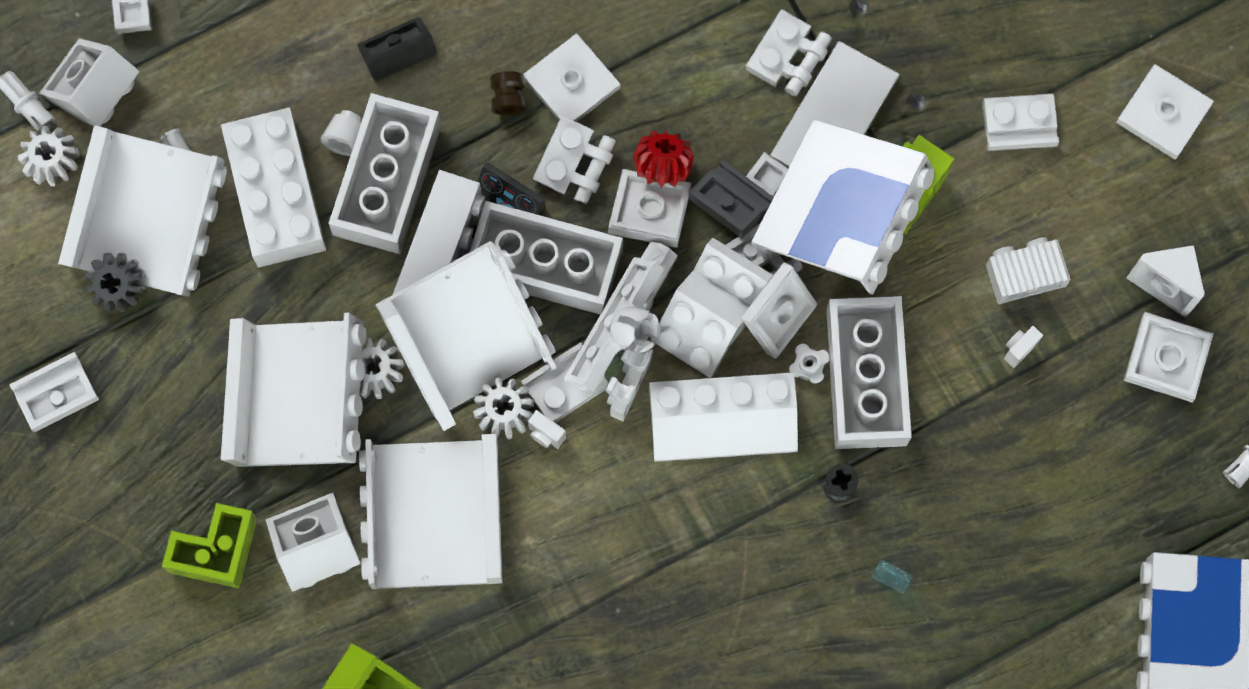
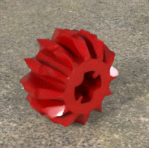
M667 130L663 134L651 131L649 136H641L637 149L634 151L633 161L637 170V176L645 177L647 185L656 182L659 183L661 188L667 183L672 187H676L679 181H686L689 176L690 169L693 167L694 156L693 151H691L690 141L681 140L680 133L669 135Z

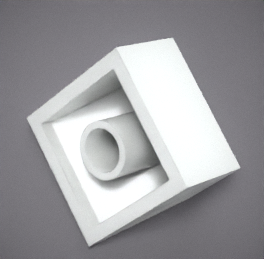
M79 38L39 94L83 123L100 127L112 117L114 107L121 97L132 89L134 79L140 71L112 47Z
M333 493L266 519L276 557L292 592L300 588L310 587L316 582L332 575L345 573L352 567L360 564L351 536Z

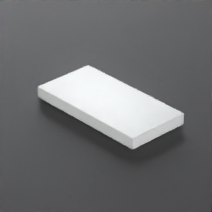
M838 41L770 156L789 169L813 120L865 135L895 85L899 74Z

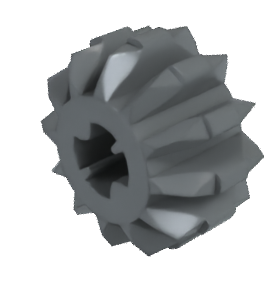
M112 253L103 254V262L98 259L91 262L96 272H86L84 276L86 279L93 281V285L85 287L84 291L86 293H96L92 304L99 305L104 302L105 312H112L115 307L119 312L127 311L128 303L133 306L139 303L135 293H144L146 287L137 284V280L145 278L146 274L145 272H134L139 264L136 259L127 263L126 253H118L116 258ZM120 278L121 285L111 287L110 280Z

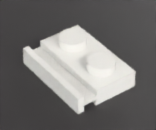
M1054 94L984 98L982 104L988 143L987 151L1054 147L1058 145L1059 137H1057Z
M581 342L553 360L557 367L556 369L551 370L548 364H546L521 381L522 386L528 388V393L541 414L554 423L605 391L609 384L604 377L602 382L597 385L595 391L589 392L573 387L563 380L583 346Z
M75 352L9 384L34 433L99 400Z

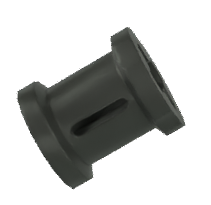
M837 464L831 467L823 483L826 496L835 502H845L850 499L858 485V475L855 469L846 464ZM836 476H840L842 481L848 480L845 490H841L839 485L833 486Z

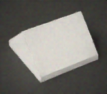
M1194 245L1144 253L1126 277L1185 318L1205 295Z

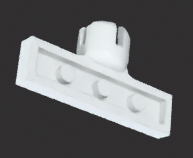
M637 257L632 259L563 380L573 387L594 392L597 385L602 382L612 359L620 350L625 349L641 353L655 345L653 342L647 341L648 337L659 338L660 325L658 318L654 314H650L649 310L642 308L650 293L656 288L658 279L664 271L663 267L655 261Z

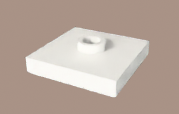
M577 33L524 73L525 82L558 121L564 116L578 122L621 88V84Z
M1154 64L1116 123L1176 160L1214 101Z
M623 169L608 234L647 242L652 241L677 248L692 183L679 181L676 187H672L667 183L661 188L659 183L656 182L647 185L646 178L638 177L636 171Z
M783 263L741 319L766 354L776 359L816 308L817 302L795 269Z
M1144 312L1123 381L1193 402L1196 398L1214 333Z

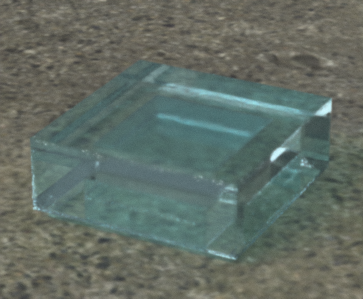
M884 560L879 561L871 575L872 578L902 594L906 591L913 578L911 577L912 575Z

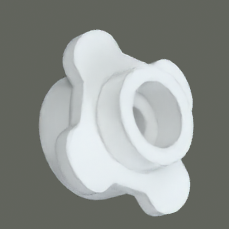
M807 344L798 345L795 349L797 356L795 362L790 365L789 372L794 373V378L800 377L813 384L820 383L824 378L822 373L824 365L830 359L829 354L825 350H812ZM811 361L813 365L808 367L806 362Z

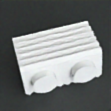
M1042 237L1028 242L1026 248L1014 250L1013 246H1008L993 252V256L989 258L986 264V269L998 305L1067 286L1071 279L1058 239L1048 241L1046 237Z

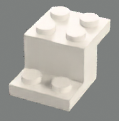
M712 238L707 243L694 270L676 289L659 323V338H651V341L711 378L717 371L730 345L746 327L741 317L773 275Z

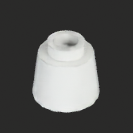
M347 110L341 111V114H335L320 138L322 144L335 153L351 156L361 125L360 116Z

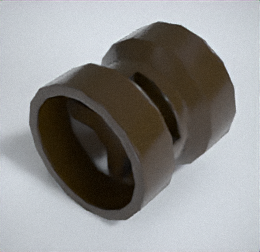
M504 71L491 75L490 86L495 92L494 98L491 100L492 112L502 116L524 113L527 110L526 98L522 95L521 91L525 88V75L515 71Z

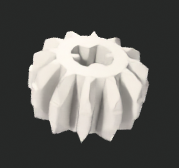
M43 125L41 135L30 131L29 136L32 141L20 142V147L25 152L18 155L19 162L25 165L22 169L27 177L33 176V180L39 185L47 179L49 185L55 187L57 177L59 176L62 180L68 181L69 176L66 171L77 170L78 165L73 160L80 157L79 150L73 147L75 144L74 138L71 135L65 136V132L59 127L51 133L49 127ZM53 151L55 155L50 154L52 158L50 160L45 161L43 157L48 158L46 154L48 152Z
M367 338L365 342L367 348L362 350L365 373L363 380L360 381V395L362 398H367L371 390H374L376 399H381L382 388L385 387L391 394L395 392V388L390 381L402 382L403 375L397 370L404 367V362L402 359H395L399 351L396 347L387 349L386 340L381 339L377 346L374 347L371 338ZM371 363L377 366L379 363L381 371L375 375L370 371L369 375L367 366Z
M496 378V389L493 390L487 384L482 386V390L487 397L475 396V403L481 407L473 411L474 417L483 419L479 424L482 431L492 427L491 434H496L498 438L500 431L505 430L506 438L512 439L513 433L511 428L515 427L520 433L526 431L521 420L528 422L533 415L527 410L534 407V400L525 398L528 394L526 386L520 387L515 391V379H510L507 387H503L501 378ZM504 402H508L512 411L506 410L504 415H499L496 406L502 407Z

